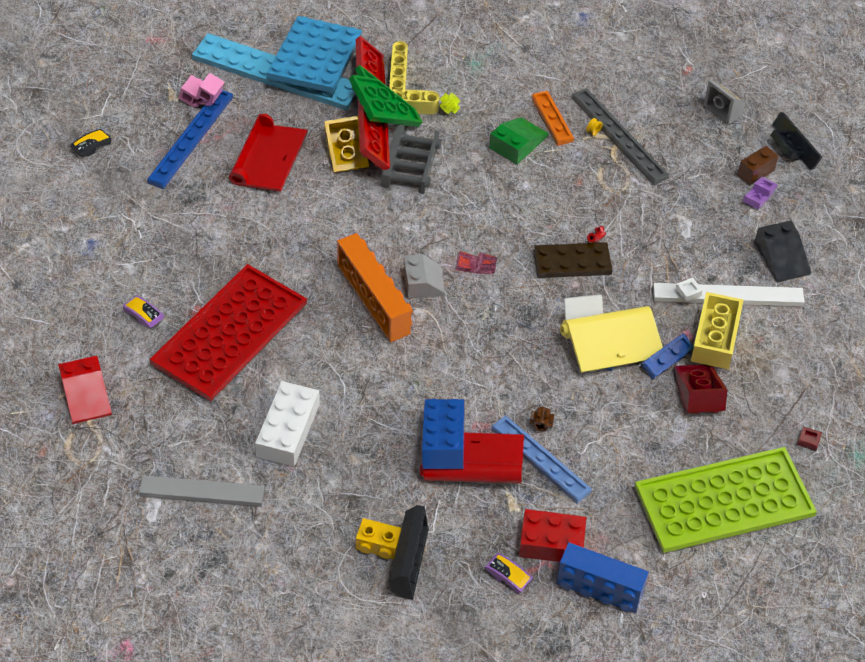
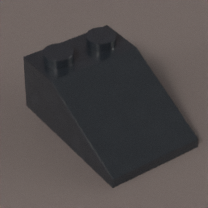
M792 220L758 228L754 243L777 283L811 275V269L800 234Z

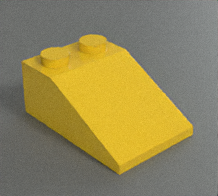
M359 116L324 121V131L333 172L337 173L369 167L368 158L363 157L360 153Z

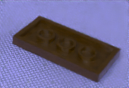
M607 242L534 245L538 278L612 275L613 270Z

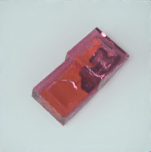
M460 251L457 256L456 270L476 274H494L497 257L479 252L478 256H474Z

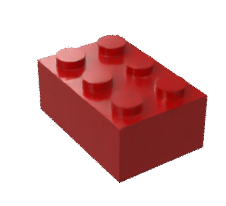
M525 509L519 557L560 562L569 542L584 548L587 517Z

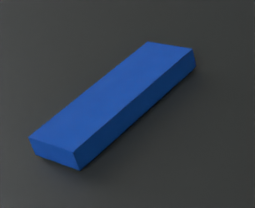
M682 333L645 360L641 366L653 380L690 353L694 346L685 334Z

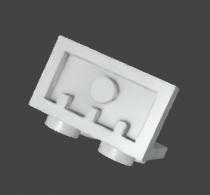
M600 294L564 299L565 320L603 314V300Z

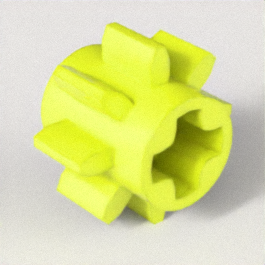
M452 92L450 95L445 93L440 98L442 102L440 107L447 114L451 111L455 114L460 109L458 104L461 101Z

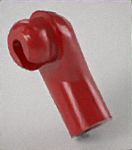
M595 227L594 231L596 234H588L587 240L597 243L606 235L604 227Z

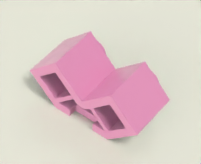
M210 73L204 81L191 75L181 87L178 99L192 107H198L202 104L211 106L221 94L224 81Z

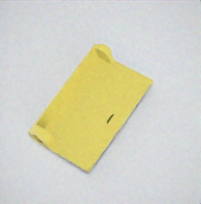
M649 306L563 320L560 325L561 335L572 341L581 373L644 362L663 348L653 313Z

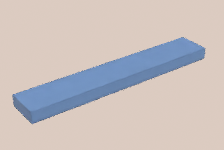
M506 415L492 425L491 430L497 434H524L523 458L575 503L578 504L591 493V487Z

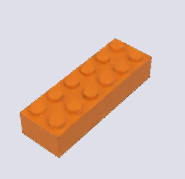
M358 233L337 240L338 267L390 343L410 335L412 307L409 303L405 302L402 292L396 289L392 278L386 275L383 265L377 262L374 252L368 249L366 241L363 238L361 239Z

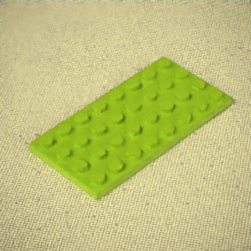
M785 447L635 482V489L663 553L814 517L817 513Z

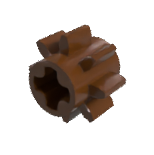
M538 407L536 411H531L530 424L537 431H547L548 427H553L555 415L551 414L550 409L546 407Z

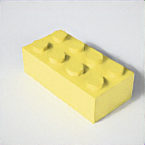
M706 292L693 348L692 362L729 370L743 299Z

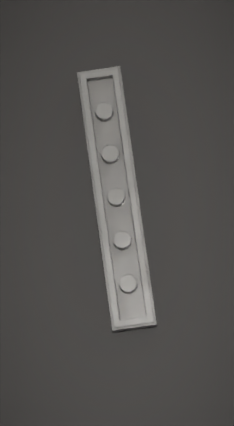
M143 475L139 495L141 497L262 507L265 487L260 485Z

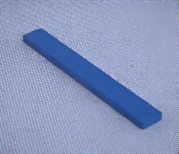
M222 90L211 106L204 105L148 177V184L161 189L166 187L233 99V93Z

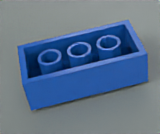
M425 399L422 441L423 469L464 468V399Z
M569 542L560 561L557 585L567 590L571 589L579 592L583 596L593 597L605 604L620 607L626 612L636 613L645 591L649 571Z

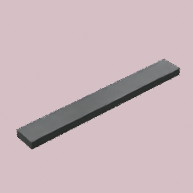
M587 88L572 94V99L591 119L596 118L597 122H602L601 130L653 185L668 179L669 174Z

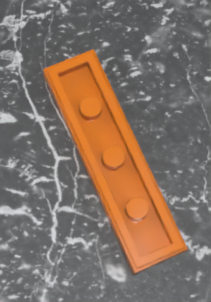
M548 90L532 94L531 99L557 146L574 142V137Z

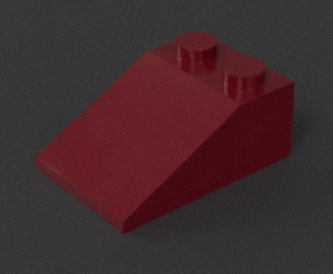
M705 364L674 366L681 401L687 413H718L719 411H726L728 390L713 366Z

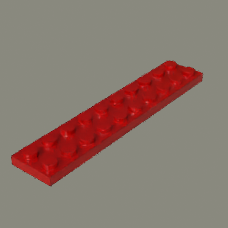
M359 36L355 39L356 66L361 65L385 84L384 54L362 36ZM358 99L360 153L363 157L371 160L376 167L388 170L390 168L388 123L370 121Z

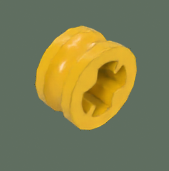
M596 118L591 119L586 127V131L588 133L591 132L593 136L597 135L602 128V122H597Z

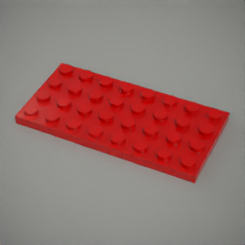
M247 264L149 359L150 364L211 402L307 304V298Z

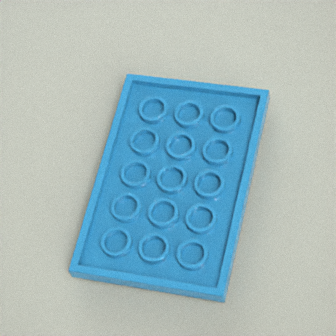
M297 16L267 71V78L334 93L356 48L355 39L362 36V30Z

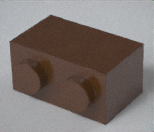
M764 146L741 160L737 176L749 186L754 184L761 177H765L775 171L778 155L768 146Z

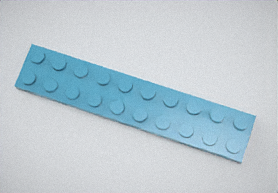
M207 33L192 54L193 60L346 111L357 96L352 89L349 79L341 77L334 93L268 79L267 71L276 55Z

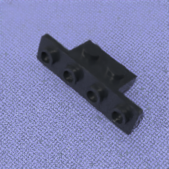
M780 112L772 124L776 130H773L770 134L774 139V143L784 151L786 157L802 159L810 170H814L821 161L822 155L784 112Z

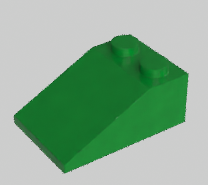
M520 117L500 124L491 132L489 148L518 165L549 136V133Z

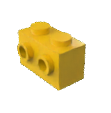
M363 518L356 536V550L366 554L379 555L385 559H394L401 528Z

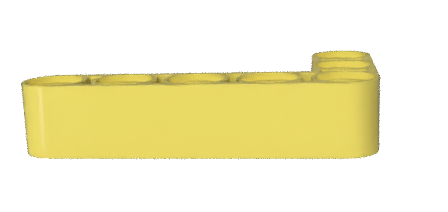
M402 41L395 42L392 46L389 88L413 106L418 114L437 113L439 110V94L437 92L405 90L408 46Z

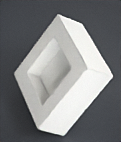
M694 278L677 283L676 286L677 291L685 301L699 297L703 292Z

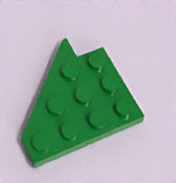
M359 65L355 69L357 75H352L349 81L370 121L419 127L423 123L413 106L364 67Z

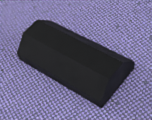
M420 505L405 511L389 580L392 592L404 599L411 600L414 598L429 531L425 506Z

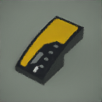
M98 129L78 138L71 143L70 147L82 157L94 154L96 147L111 144L112 138L102 129Z

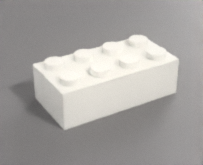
M281 381L255 442L256 457L295 467L320 405L319 390Z

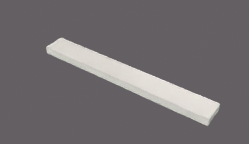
M653 284L655 302L704 303L706 292L743 299V305L803 307L805 303L803 288L698 284L703 290L702 295L685 301L676 289L677 284Z

